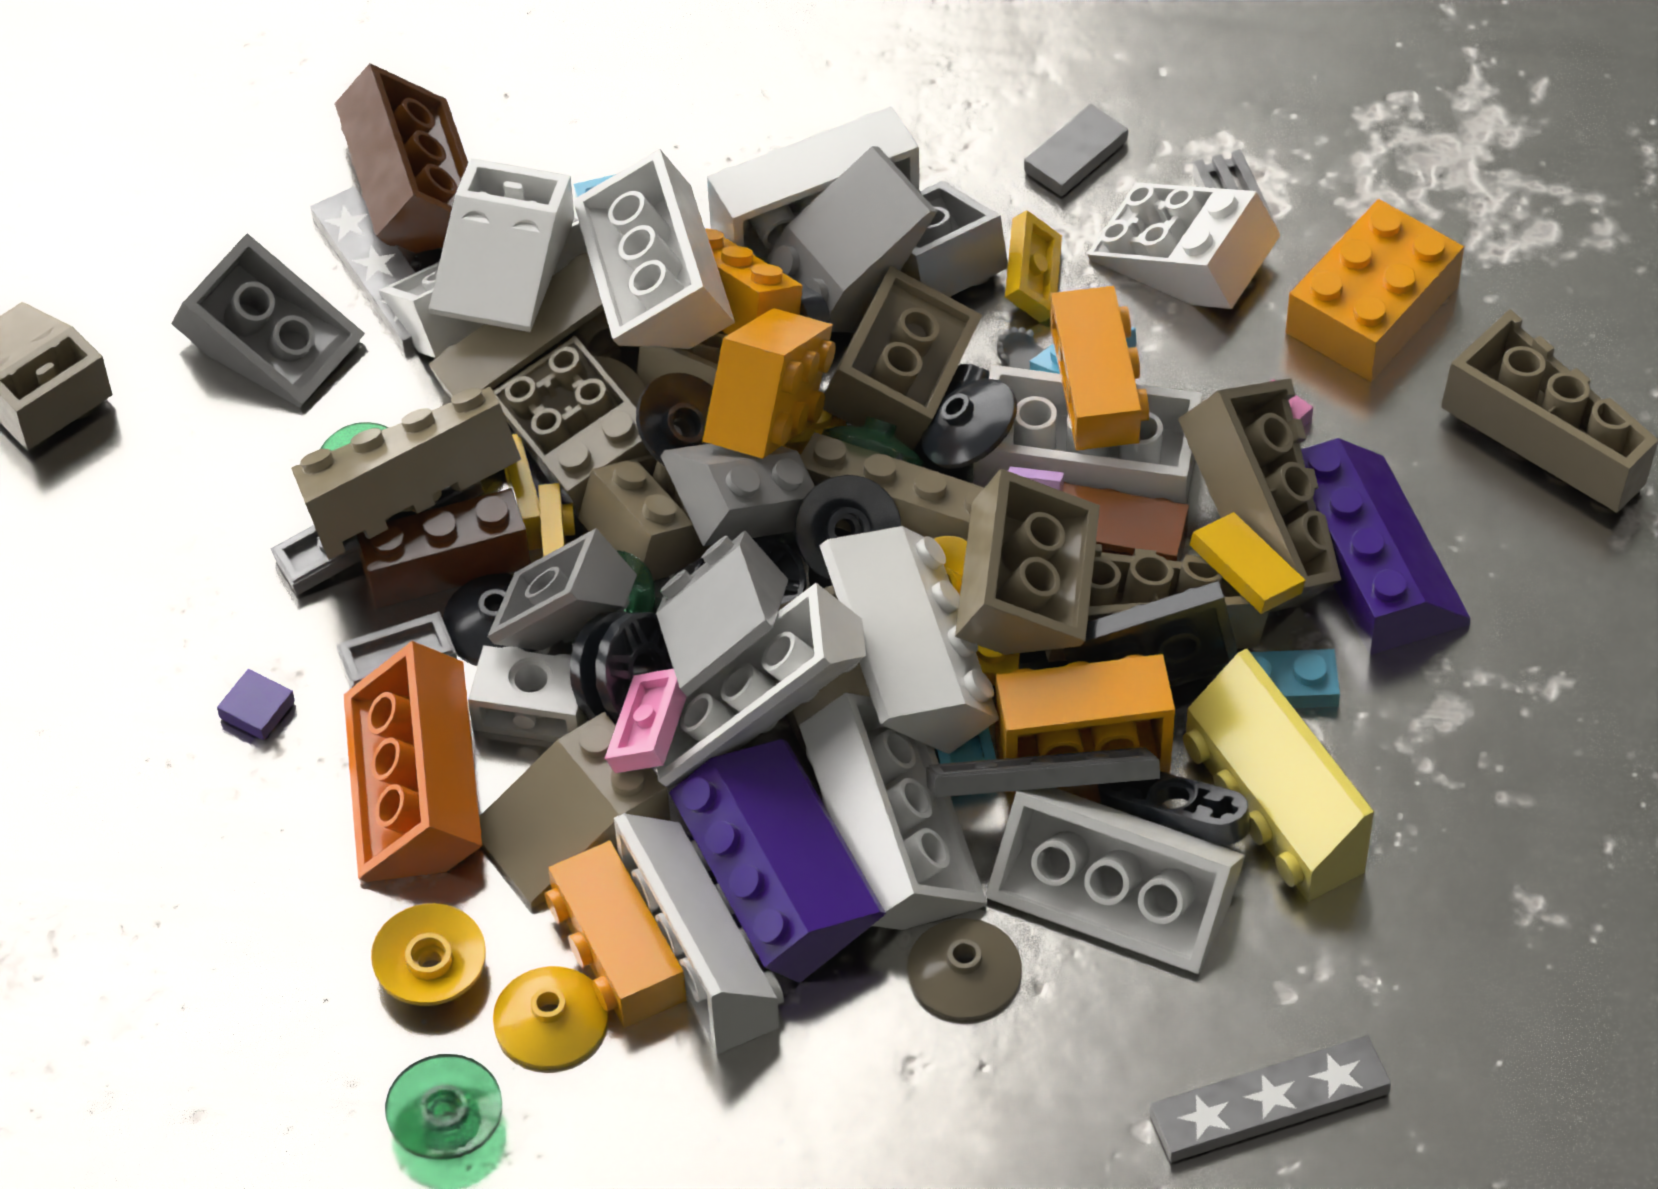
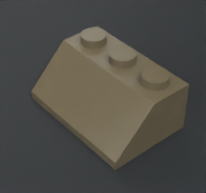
M1000 469L972 502L955 637L1004 655L1081 646L1086 639L1100 505Z

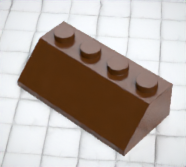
M369 63L337 99L334 105L341 124V131L345 136L351 155V163L359 180L362 197L366 202L373 224V231L385 244L389 246L397 245L416 254L442 248L455 194L469 163L447 98Z

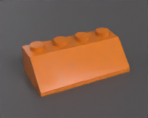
M411 641L343 694L358 879L365 882L444 873L482 847L464 662Z

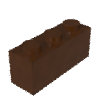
M512 488L387 521L388 530L370 539L365 536L364 531L356 534L362 568L376 609L460 587L475 578L485 575L515 572L531 564L526 528Z

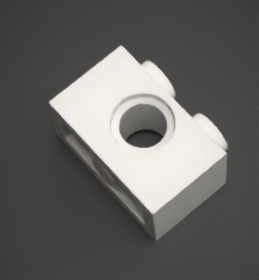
M483 645L468 696L472 729L475 731L556 742L559 738L586 723L588 717L577 705L571 688V655L560 654L552 656L526 652L523 649L511 646L498 648Z

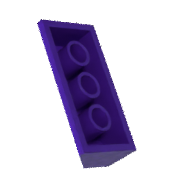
M1340 438L1301 449L1305 468L1314 469L1319 488L1315 490L1313 500L1316 511L1326 516L1341 580L1333 586L1369 655L1470 625L1471 617L1385 457Z
M779 739L710 758L669 792L765 968L801 983L886 915L787 741Z

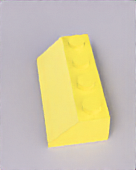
M1245 649L1237 653L1189 706L1183 742L1193 761L1197 764L1203 762L1212 774L1215 786L1239 792L1246 798L1251 822L1249 835L1258 845L1265 844L1274 856L1278 872L1285 883L1290 887L1296 885L1305 899L1310 902L1365 873L1374 811L1250 651Z

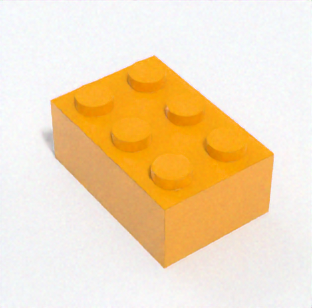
M1377 199L1289 293L1285 333L1372 382L1459 286L1464 246L1386 202Z
M772 308L724 337L703 442L764 459L779 447L784 446L789 440L798 434L800 435L812 423H817L825 401V394L819 391L822 374L829 371L835 354V342L830 341L833 324Z
M1163 654L1152 656L1129 655L1120 660L1096 663L1073 662L1063 667L1039 670L1023 668L1011 673L996 675V711L999 720L995 722V739L999 759L1146 747L1159 759L1160 771H1171L1175 707Z

